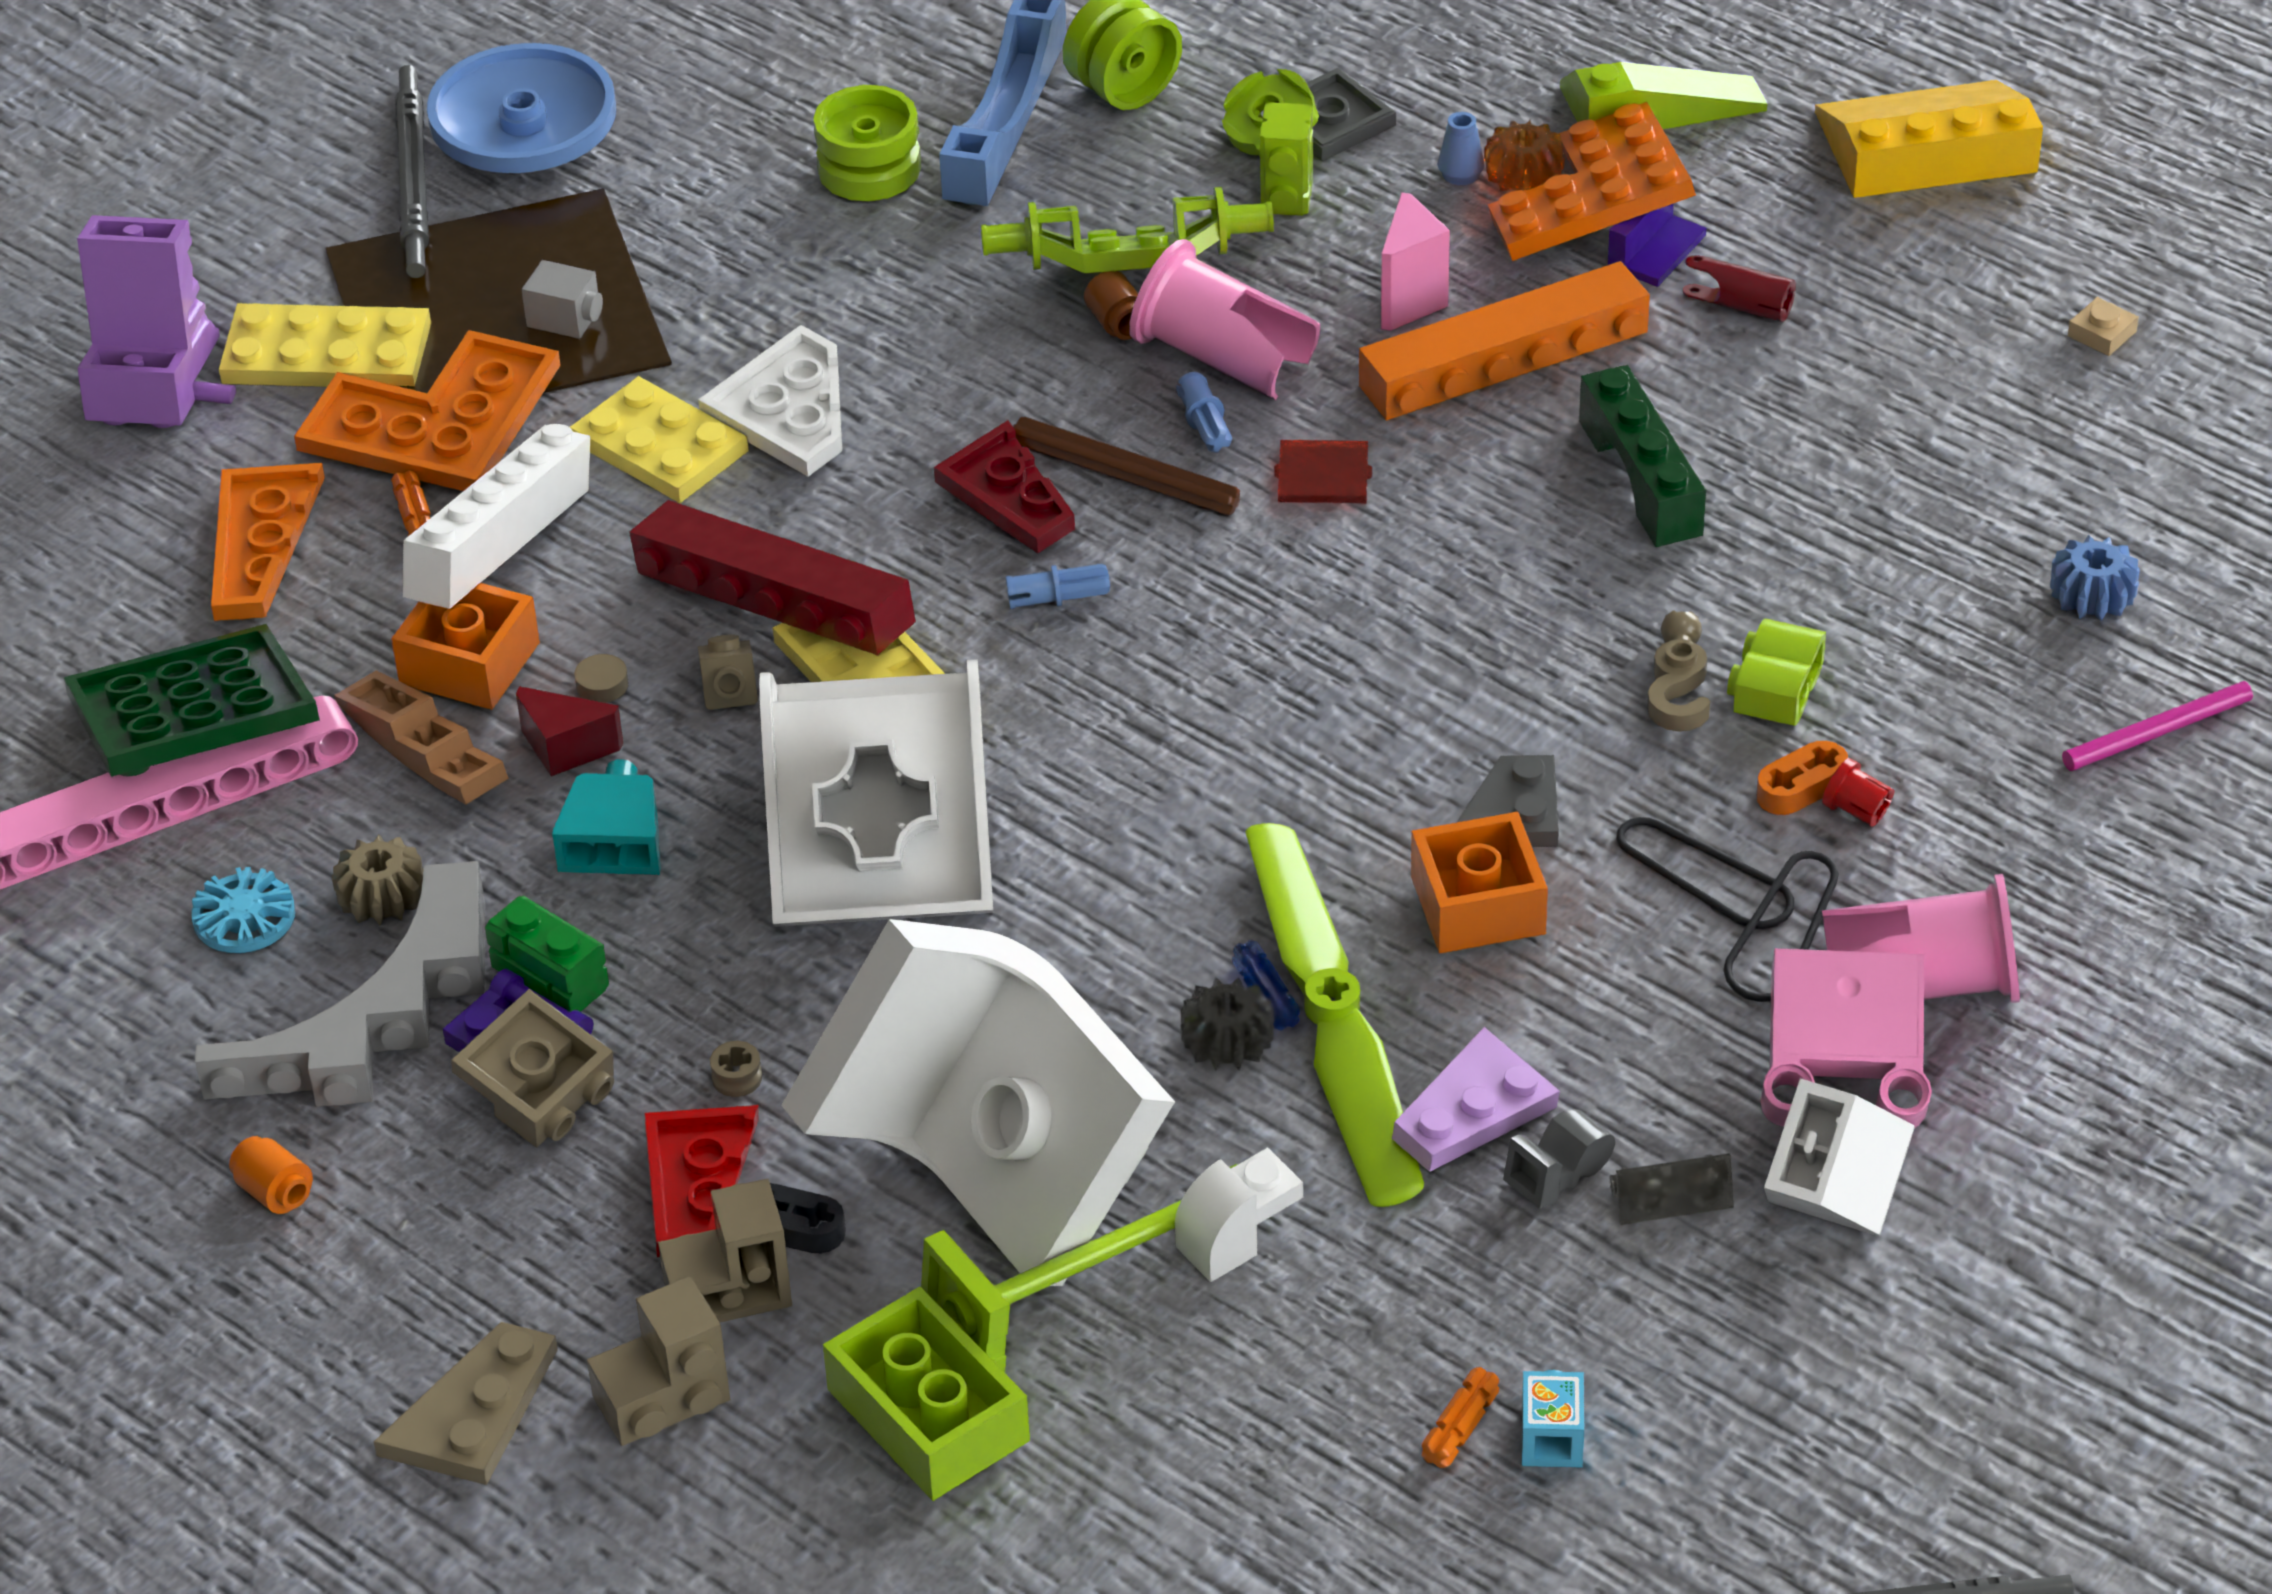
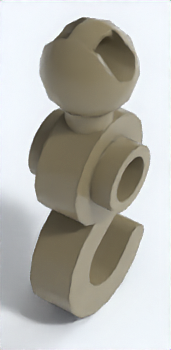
M1673 610L1665 615L1660 628L1665 643L1656 650L1654 656V676L1656 680L1650 685L1648 691L1647 710L1649 717L1655 724L1667 730L1680 732L1696 729L1709 719L1710 700L1706 697H1699L1686 705H1676L1669 702L1672 699L1686 695L1701 685L1707 673L1706 652L1700 645L1696 644L1702 633L1699 617L1692 611L1676 612Z

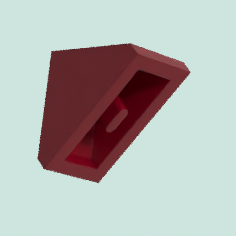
M519 686L516 692L521 731L551 777L618 752L622 748L624 743L619 705Z

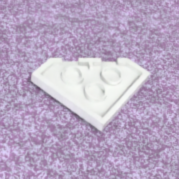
M802 325L798 326L698 399L699 410L746 435L750 444L808 477L842 452L837 345Z

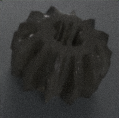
M1215 977L1211 988L1195 985L1192 998L1183 1000V1007L1180 1011L1181 1040L1184 1042V1048L1191 1049L1195 1063L1211 1059L1215 1071L1223 1064H1232L1239 1071L1244 1059L1260 1062L1263 1050L1271 1048V1042L1274 1039V1009L1271 1006V1000L1263 998L1259 985L1244 988L1239 977L1232 984H1223Z

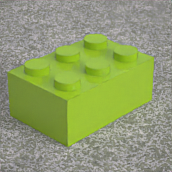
M921 1286L823 1344L828 1391L932 1501L1030 1441L1027 1395Z

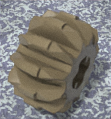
M378 834L374 842L365 843L357 839L354 850L340 851L338 864L333 867L332 882L338 904L342 907L343 913H352L358 923L372 917L380 926L387 917L392 916L402 921L405 910L417 909L422 892L423 867L416 847H406L401 837L384 842Z

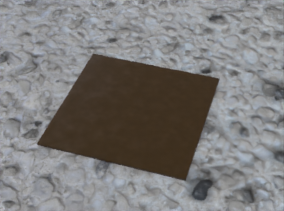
M604 188L428 225L429 244L425 248L426 271L419 278L410 277L406 272L405 249L400 243V232L325 247L344 306L429 308L431 326L415 386L399 387L428 393L468 330L559 351L560 367L543 393L672 365L669 353ZM542 260L591 270L596 273L598 293H601L603 298L602 310L599 318L590 323L580 339L527 327L522 288Z

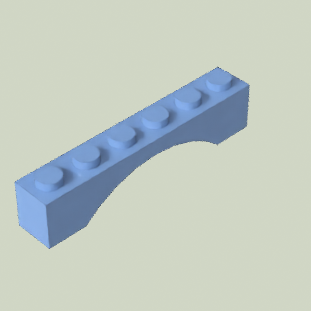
M1065 0L1013 1L1007 13L997 61L983 99L975 113L966 123L960 126L953 125L940 151L942 199L969 205H989L1061 52L1067 33Z

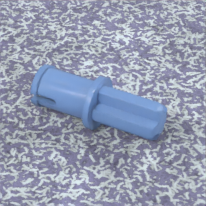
M1190 372L1183 375L1178 380L1181 386L1176 385V391L1186 407L1185 417L1187 423L1192 428L1198 430L1209 451L1215 453L1219 452L1222 447H1229L1232 436L1223 419L1224 406L1222 401L1218 397L1213 396L1207 379L1203 374Z
M1104 564L1057 570V566L1052 565L1051 571L1012 577L1011 575L1006 576L1010 609L1056 602L1058 607L1062 606V600L1104 595L1110 591L1109 574Z

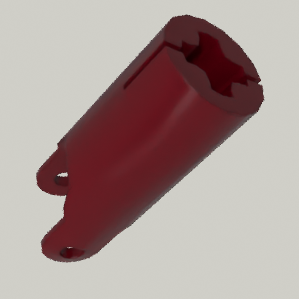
M1692 255L1686 258L1685 263L1688 267L1710 274L1718 282L1719 288L1688 284L1683 287L1684 295L1781 322L1787 319L1795 297V280L1705 256Z

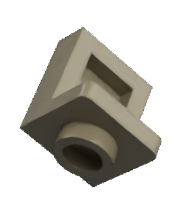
M720 635L709 638L708 645L698 646L704 699L707 709H721L757 703L758 698L750 640L739 641L738 635Z

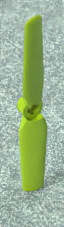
M1275 823L1252 825L1246 829L1245 833L1281 958L1304 994V1011L1307 1017L1317 1024L1314 1068L1370 1204L1375 1207H1389L1401 1204L1419 1194L1424 1188V1181L1418 1161L1392 1139L1394 1123L1403 1114V1110L1383 1042L1360 1012V983L1354 975L1348 972L1349 961L1295 831L1291 827ZM1330 997H1334L1336 1001H1331Z

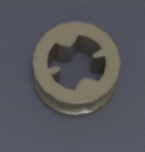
M737 1040L721 1044L712 1052L710 1057L712 1082L718 1092L726 1096L739 1097L752 1093L760 1086L762 1072L760 1055L756 1047L748 1042ZM733 1066H740L739 1071L732 1072Z

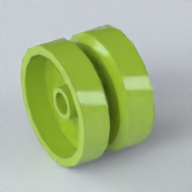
M1090 0L1078 11L1067 29L1062 46L1063 64L1073 78L1084 86L1093 89L1098 96L1110 105L1121 110L1138 109L1153 101L1167 87L1177 71L1182 55V35L1175 23L1161 13L1151 9L1142 0Z
M859 85L847 87L828 95L817 106L813 118L814 135L818 146L816 152L817 169L822 185L830 192L848 200L870 202L898 195L906 191L918 179L921 170L920 146L917 141L919 134L918 113L914 102L904 93L886 86Z

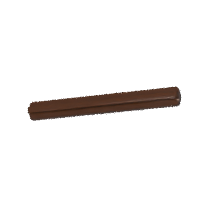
M1026 416L1020 417L1017 424L1013 426L1018 442L1022 447H1028L1030 450L1224 515H1232L1239 506L1240 490L1236 486Z

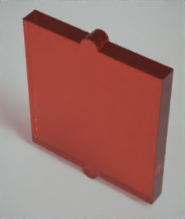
M1280 440L1279 464L1274 466V476L1279 478L1278 502L1367 504V479L1373 476V468L1368 465V441Z

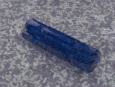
M1249 940L1244 944H1236L1233 948L1234 956L1232 957V963L1239 974L1244 976L1245 984L1260 1008L1266 1012L1265 1016L1272 1027L1282 1031L1288 1026H1296L1299 1022L1300 1007L1293 996L1288 994V988L1271 961L1266 958L1267 955L1261 945L1255 940Z

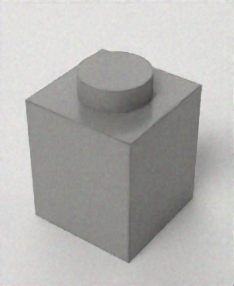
M542 260L522 288L526 324L530 328L580 339L590 323L599 318L602 310L603 298L601 293H598L595 271Z

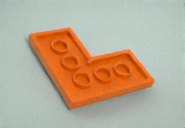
M1645 102L1621 106L1614 114L1597 120L1579 121L1573 124L1569 130L1558 133L1562 150L1574 174L1553 176L1541 186L1527 191H1511L1504 194L1499 201L1487 205L1492 221L1511 260L1514 261L1696 196L1691 177L1649 104Z
M468 330L428 393L337 372L294 435L296 450L391 474L396 472L404 473L409 469L418 474L420 481L464 491L501 461L559 369V351Z

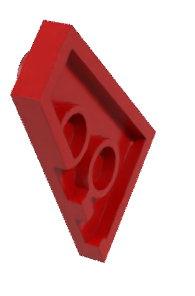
M759 1105L644 1113L657 1257H660L658 1242L687 1234L715 1230L711 1191L738 1184L759 1121Z

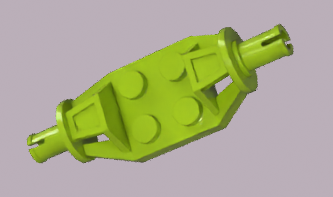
M1214 187L1213 195L1173 198L1174 232H1165L1164 226L1151 225L1136 228V235L1117 236L1116 230L1102 229L1089 231L1088 239H1081L1079 213L1076 206L1036 209L1035 202H1028V217H1024V222L981 225L983 256L1027 251V256H1031L1033 270L1041 269V255L1082 273L1152 268L1162 253L1177 240L1186 239L1190 241L1196 248V256L1217 243L1218 253L1223 255L1227 254V240L1231 239V234L1274 232L1273 207L1271 201L1229 206L1228 201H1224L1222 187ZM1211 209V214L1185 226L1184 212ZM1070 221V237L1042 229V223Z

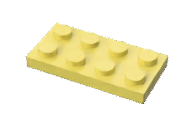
M237 303L219 366L221 383L327 387L336 373L340 372L395 386H415L431 326L429 308Z
M784 623L773 627L774 643L810 682L945 674L906 632L900 635L879 655H875Z

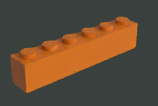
M1622 261L1361 347L1359 348V387L1387 421L1647 333L1650 294Z

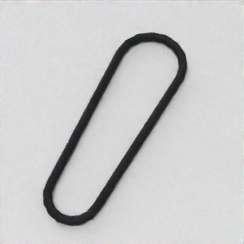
M1636 817L1621 824L1616 836L1621 849L1738 924L1747 926L1751 919L1741 916L1631 847L1624 838L1626 831L1637 825L1654 827L1770 886L1775 881V878L1650 817ZM1784 884L1779 888V891L1786 899V908L1783 913L1774 919L1759 921L1755 928L1766 929L1778 926L1788 920L1794 911V897L1790 889Z
M1801 851L1792 855L1785 863L1725 960L1723 969L1725 979L1735 993L1752 1001H1771V993L1759 994L1750 992L1737 983L1732 973L1733 962L1793 866L1803 859L1818 860L1825 864L1830 871L1829 882L1800 949L1809 950L1823 917L1822 910H1826L1839 876L1837 866L1826 855L1815 851Z

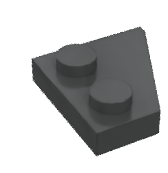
M1554 755L1500 756L1457 822L1518 812L1532 847H1558L1559 827Z

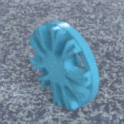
M239 867L236 868L235 875L227 876L220 880L213 876L211 877V882L207 880L204 883L205 889L202 892L197 890L195 893L196 897L192 899L193 908L191 915L196 935L207 946L227 953L252 952L275 943L286 934L295 918V904L289 885L276 879L274 872L269 871L266 873V869L262 868L259 873H252L251 867H245L243 871ZM249 885L253 886L251 890L248 889ZM266 888L271 890L269 892L262 893ZM204 909L214 910L211 912L203 913ZM268 916L282 917L277 925L266 920ZM258 929L261 935L253 938L251 932ZM228 931L238 933V940L223 939Z

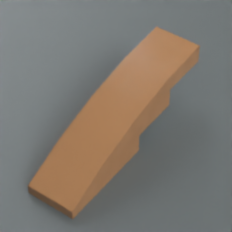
M376 670L334 695L337 704L369 736L402 764L434 787L465 805L509 779L503 761L473 747L468 730L438 715L431 696Z

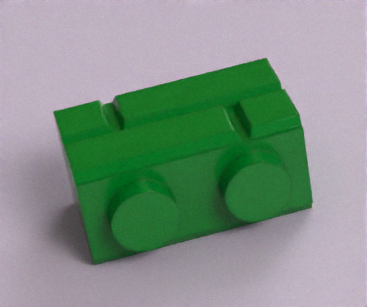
M525 896L515 898L492 917L485 926L487 944L491 946L489 949L491 967L497 971L502 969L513 971L523 978L525 986L569 1012L573 1010L581 1012L604 993L609 986L607 967L604 966L606 963L604 944Z

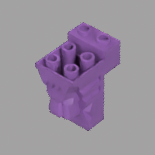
M92 215L77 238L92 340L91 347L77 368L85 420L103 421L108 425L144 423L151 424L157 428L182 425L195 402L193 382L220 337L219 328L214 326L204 312L206 309L205 303L196 298L200 287L198 281L193 277V266L187 252L192 244L189 221Z

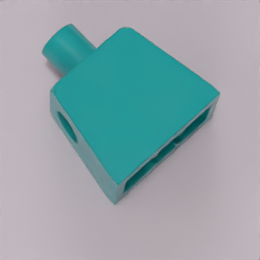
M616 759L608 763L605 774L583 773L575 778L552 832L558 872L660 875L658 814L654 782L650 776L638 775V769L632 762Z

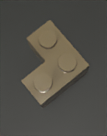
M768 1178L749 1183H739L731 1187L711 1191L715 1230L687 1234L658 1242L665 1286L691 1276L719 1323L792 1306L784 1229Z
M691 1276L636 1298L641 1337L587 1359L592 1396L621 1446L640 1438L653 1436L666 1427L694 1415L707 1413L716 1406L730 1401L721 1324Z

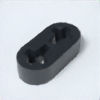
M770 1183L784 1229L786 1247L822 1254L840 1246L844 1241L846 1228L842 1205L836 1199Z

